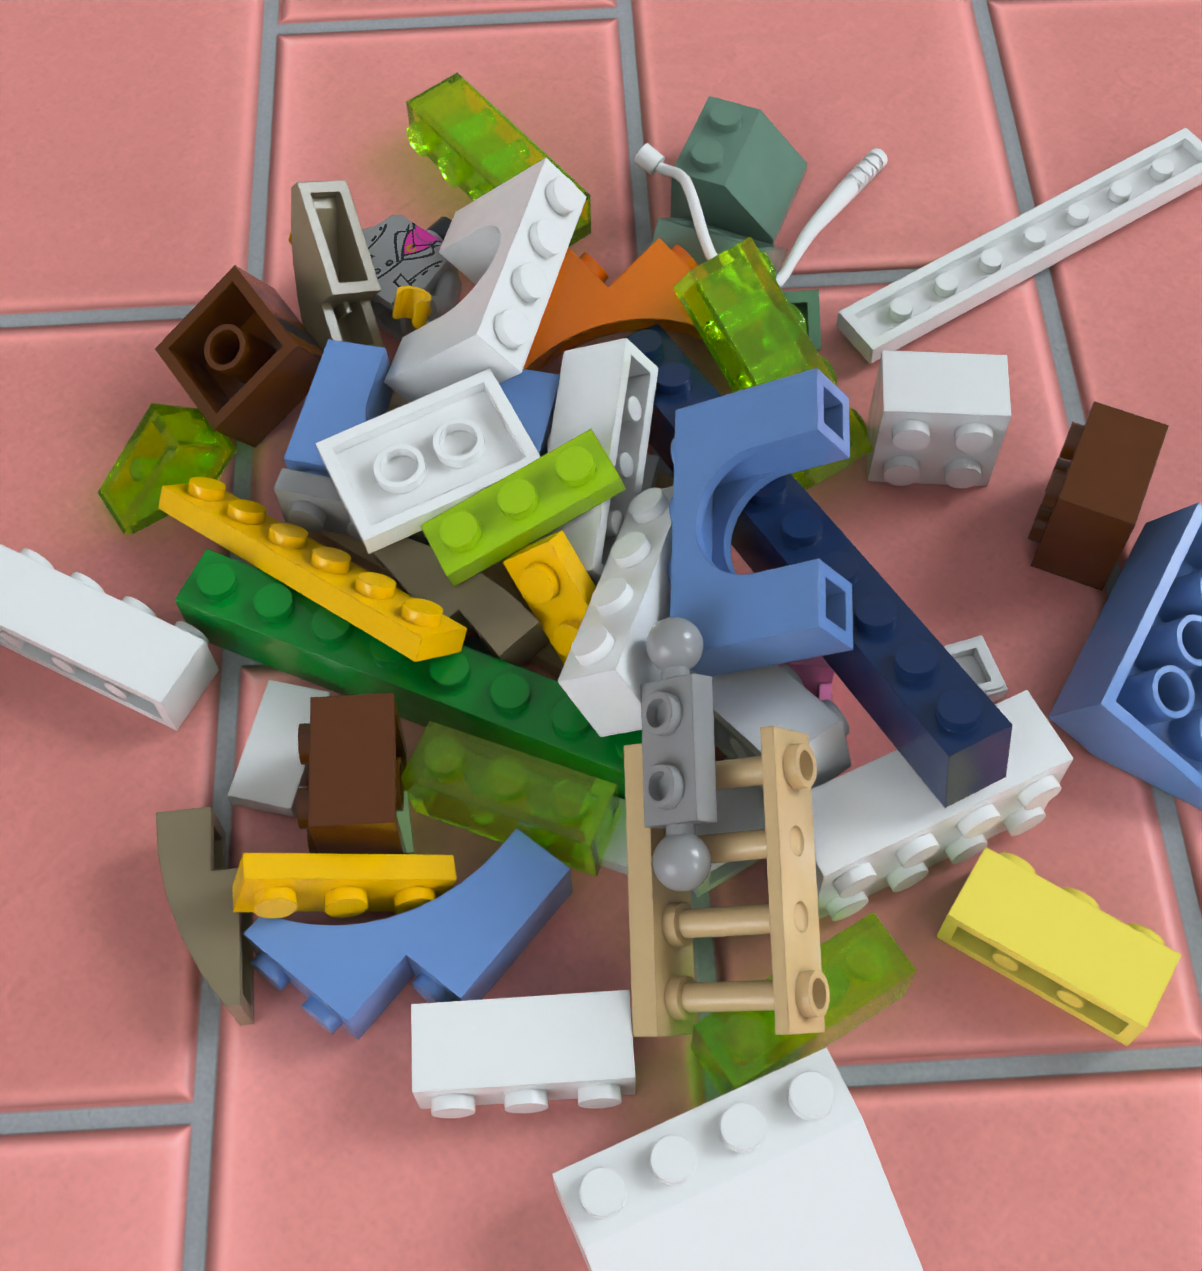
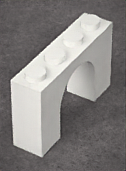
M544 158L455 212L439 253L476 286L449 312L402 337L384 383L409 403L489 368L498 383L522 373L586 200V196L547 158Z

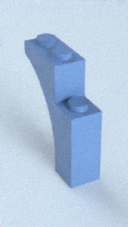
M516 828L502 846L463 882L438 898L413 910L385 919L348 925H314L282 918L258 917L244 932V936L257 954L250 964L278 990L282 991L288 983H291L308 999L301 1007L326 1031L334 1034L342 1026L359 1040L414 976L417 978L412 982V986L429 1003L482 1000L572 894L571 868Z

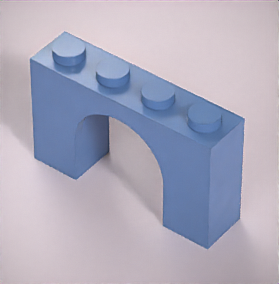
M328 339L284 456L288 469L330 477L315 443L387 412L394 390L384 383L391 366L386 348ZM523 369L522 373L499 383L542 457L548 453L547 440L551 433L560 375Z
M814 368L675 410V438L671 442V456L674 463L673 497L669 503V514L672 521V557L668 562L667 573L671 585L670 617H682L691 621L699 629L703 638L702 656L699 662L690 670L697 674L715 677L853 650L852 583L819 558L758 573L741 575L735 573L731 559V539L735 524L748 501L761 488L781 476L850 458L849 397L818 368Z

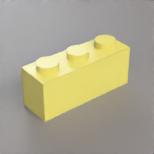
M986 846L936 936L1125 1046L1133 1042L1147 1028L1182 956L1180 953L1165 946L1164 940L1151 929L1135 923H1123L1100 910L1097 902L1084 892L1069 887L1060 888L1036 875L1034 868L1024 859L1005 852L998 854Z

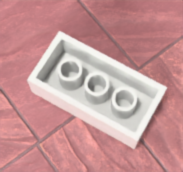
M1028 690L995 704L1013 724L1006 777L944 808L898 750L811 789L819 919L830 915L832 921L845 919L867 905L869 902L867 896L890 886L893 892L903 891L925 878L929 873L928 867L947 858L950 859L952 864L964 862L981 852L988 845L986 839L1005 830L1011 836L1020 835L1035 827L1046 817L1044 809L1048 802L1062 790L1059 783L1074 758Z

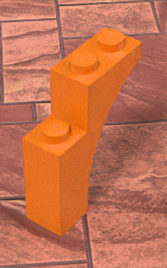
M658 238L609 287L604 283L609 278L608 274L592 256L584 252L578 257L568 247L523 369L539 371L545 365L564 354L566 350H571L581 344L601 337L623 332L639 331L655 324H659L665 332L683 334L700 339L723 350L740 332L743 321L737 315L741 312V309L723 288L716 286L711 290L696 275L700 270L698 264L685 249L677 244L670 249Z

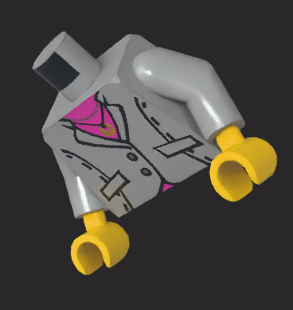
M392 215L376 226L362 229L381 288L379 293L370 298L377 325L400 342L402 337L441 317L459 303L462 283L459 279L458 269L439 253L452 222L447 217H440L426 231L402 215ZM291 232L288 238V242L290 244H292Z

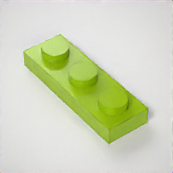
M589 429L420 526L447 578L455 587L626 490L593 430Z

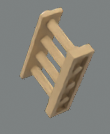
M777 726L760 727L762 756L715 761L716 790L763 785L765 829L696 836L708 847L711 863L767 859L769 904L695 909L691 907V890L685 892L671 890L664 886L654 873L652 864L653 853L659 842L666 837V829L645 828L642 743L624 746L633 1037L696 1035L697 1013L774 1011L776 1035L825 1032L824 1015L829 1007L830 992L827 979L821 967L811 786L816 779L817 766L814 753L809 746L808 734ZM771 934L773 980L698 983L694 980L693 941L695 938Z

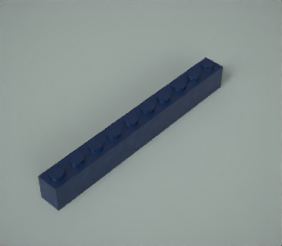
M655 324L624 338L632 342L659 368L648 442L674 473L671 442L675 438V410L721 397L722 395L661 326ZM791 474L781 476L761 488L748 501L739 515L733 530L731 545L754 573L819 558L852 583L853 650L824 655L822 657L944 808L1005 778L1013 724Z

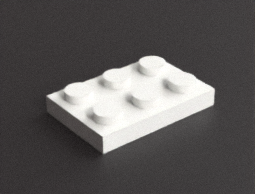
M490 368L315 443L320 457L368 554L422 531L420 525L541 457Z

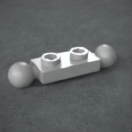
M668 617L652 627L646 641L648 657L654 666L661 670V680L641 684L645 828L666 829V837L659 842L653 853L652 864L656 877L667 888L685 892L699 887L707 879L711 870L710 851L706 844L696 836L695 825L718 822L712 676L690 673V669L699 662L703 653L704 644L699 629L685 618Z

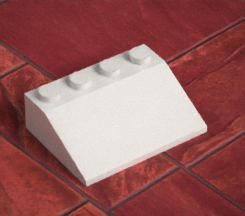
M827 1047L552 1173L556 1193L589 1271H923L864 1120Z

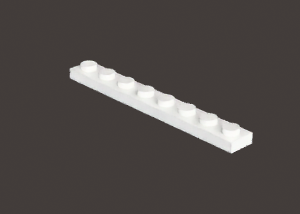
M1183 128L840 310L836 327L869 364L879 360L882 350L895 351L1201 185L1202 141L1189 129Z

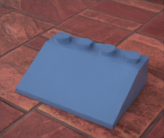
M1198 502L1145 523L1048 718L1093 756L1202 810V505Z

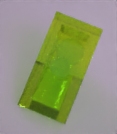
M151 403L97 493L123 534H135L168 516L167 513L158 509L162 485L188 484L189 479L192 477H208L218 480L237 449L228 436L214 431L198 408Z

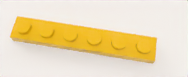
M192 477L189 479L188 484L162 485L158 509L411 660L417 662L462 651L467 628L443 615V608L440 605L408 595L396 588V581L380 573L364 570L351 562V556L340 549L324 547L308 538V532L304 528L280 522L266 514L267 509L262 504L240 499L227 492L226 485L223 482L208 477Z

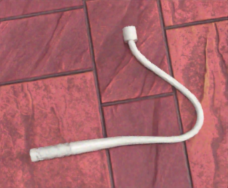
M648 143L638 151L634 158V162L650 175L657 172L674 178L681 184L701 248L714 271L734 288L755 294L770 293L782 287L817 234L886 166L888 161L884 151L878 148L872 149L840 181L806 223L778 274L769 281L755 282L734 274L716 253L691 178L682 169L663 163L665 157Z

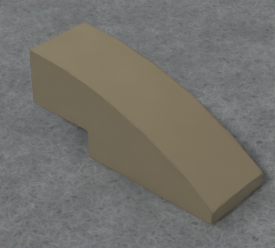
M347 181L296 182L291 187V235L297 298L303 326L323 351L328 339L385 348L370 303V298L379 293L381 288Z
M404 538L372 552L376 560L405 593L414 598L429 600L440 605L443 608V615L467 628L466 634L472 630L496 658L521 667L550 642L543 631L540 621L511 593L482 572L454 587L443 571L431 546Z
M211 807L156 812L158 857L166 896L180 935L201 974L239 1025L254 1024V967L250 964L254 959L253 948L244 936V932L253 924V912H233L232 886L238 868L226 869L225 830Z

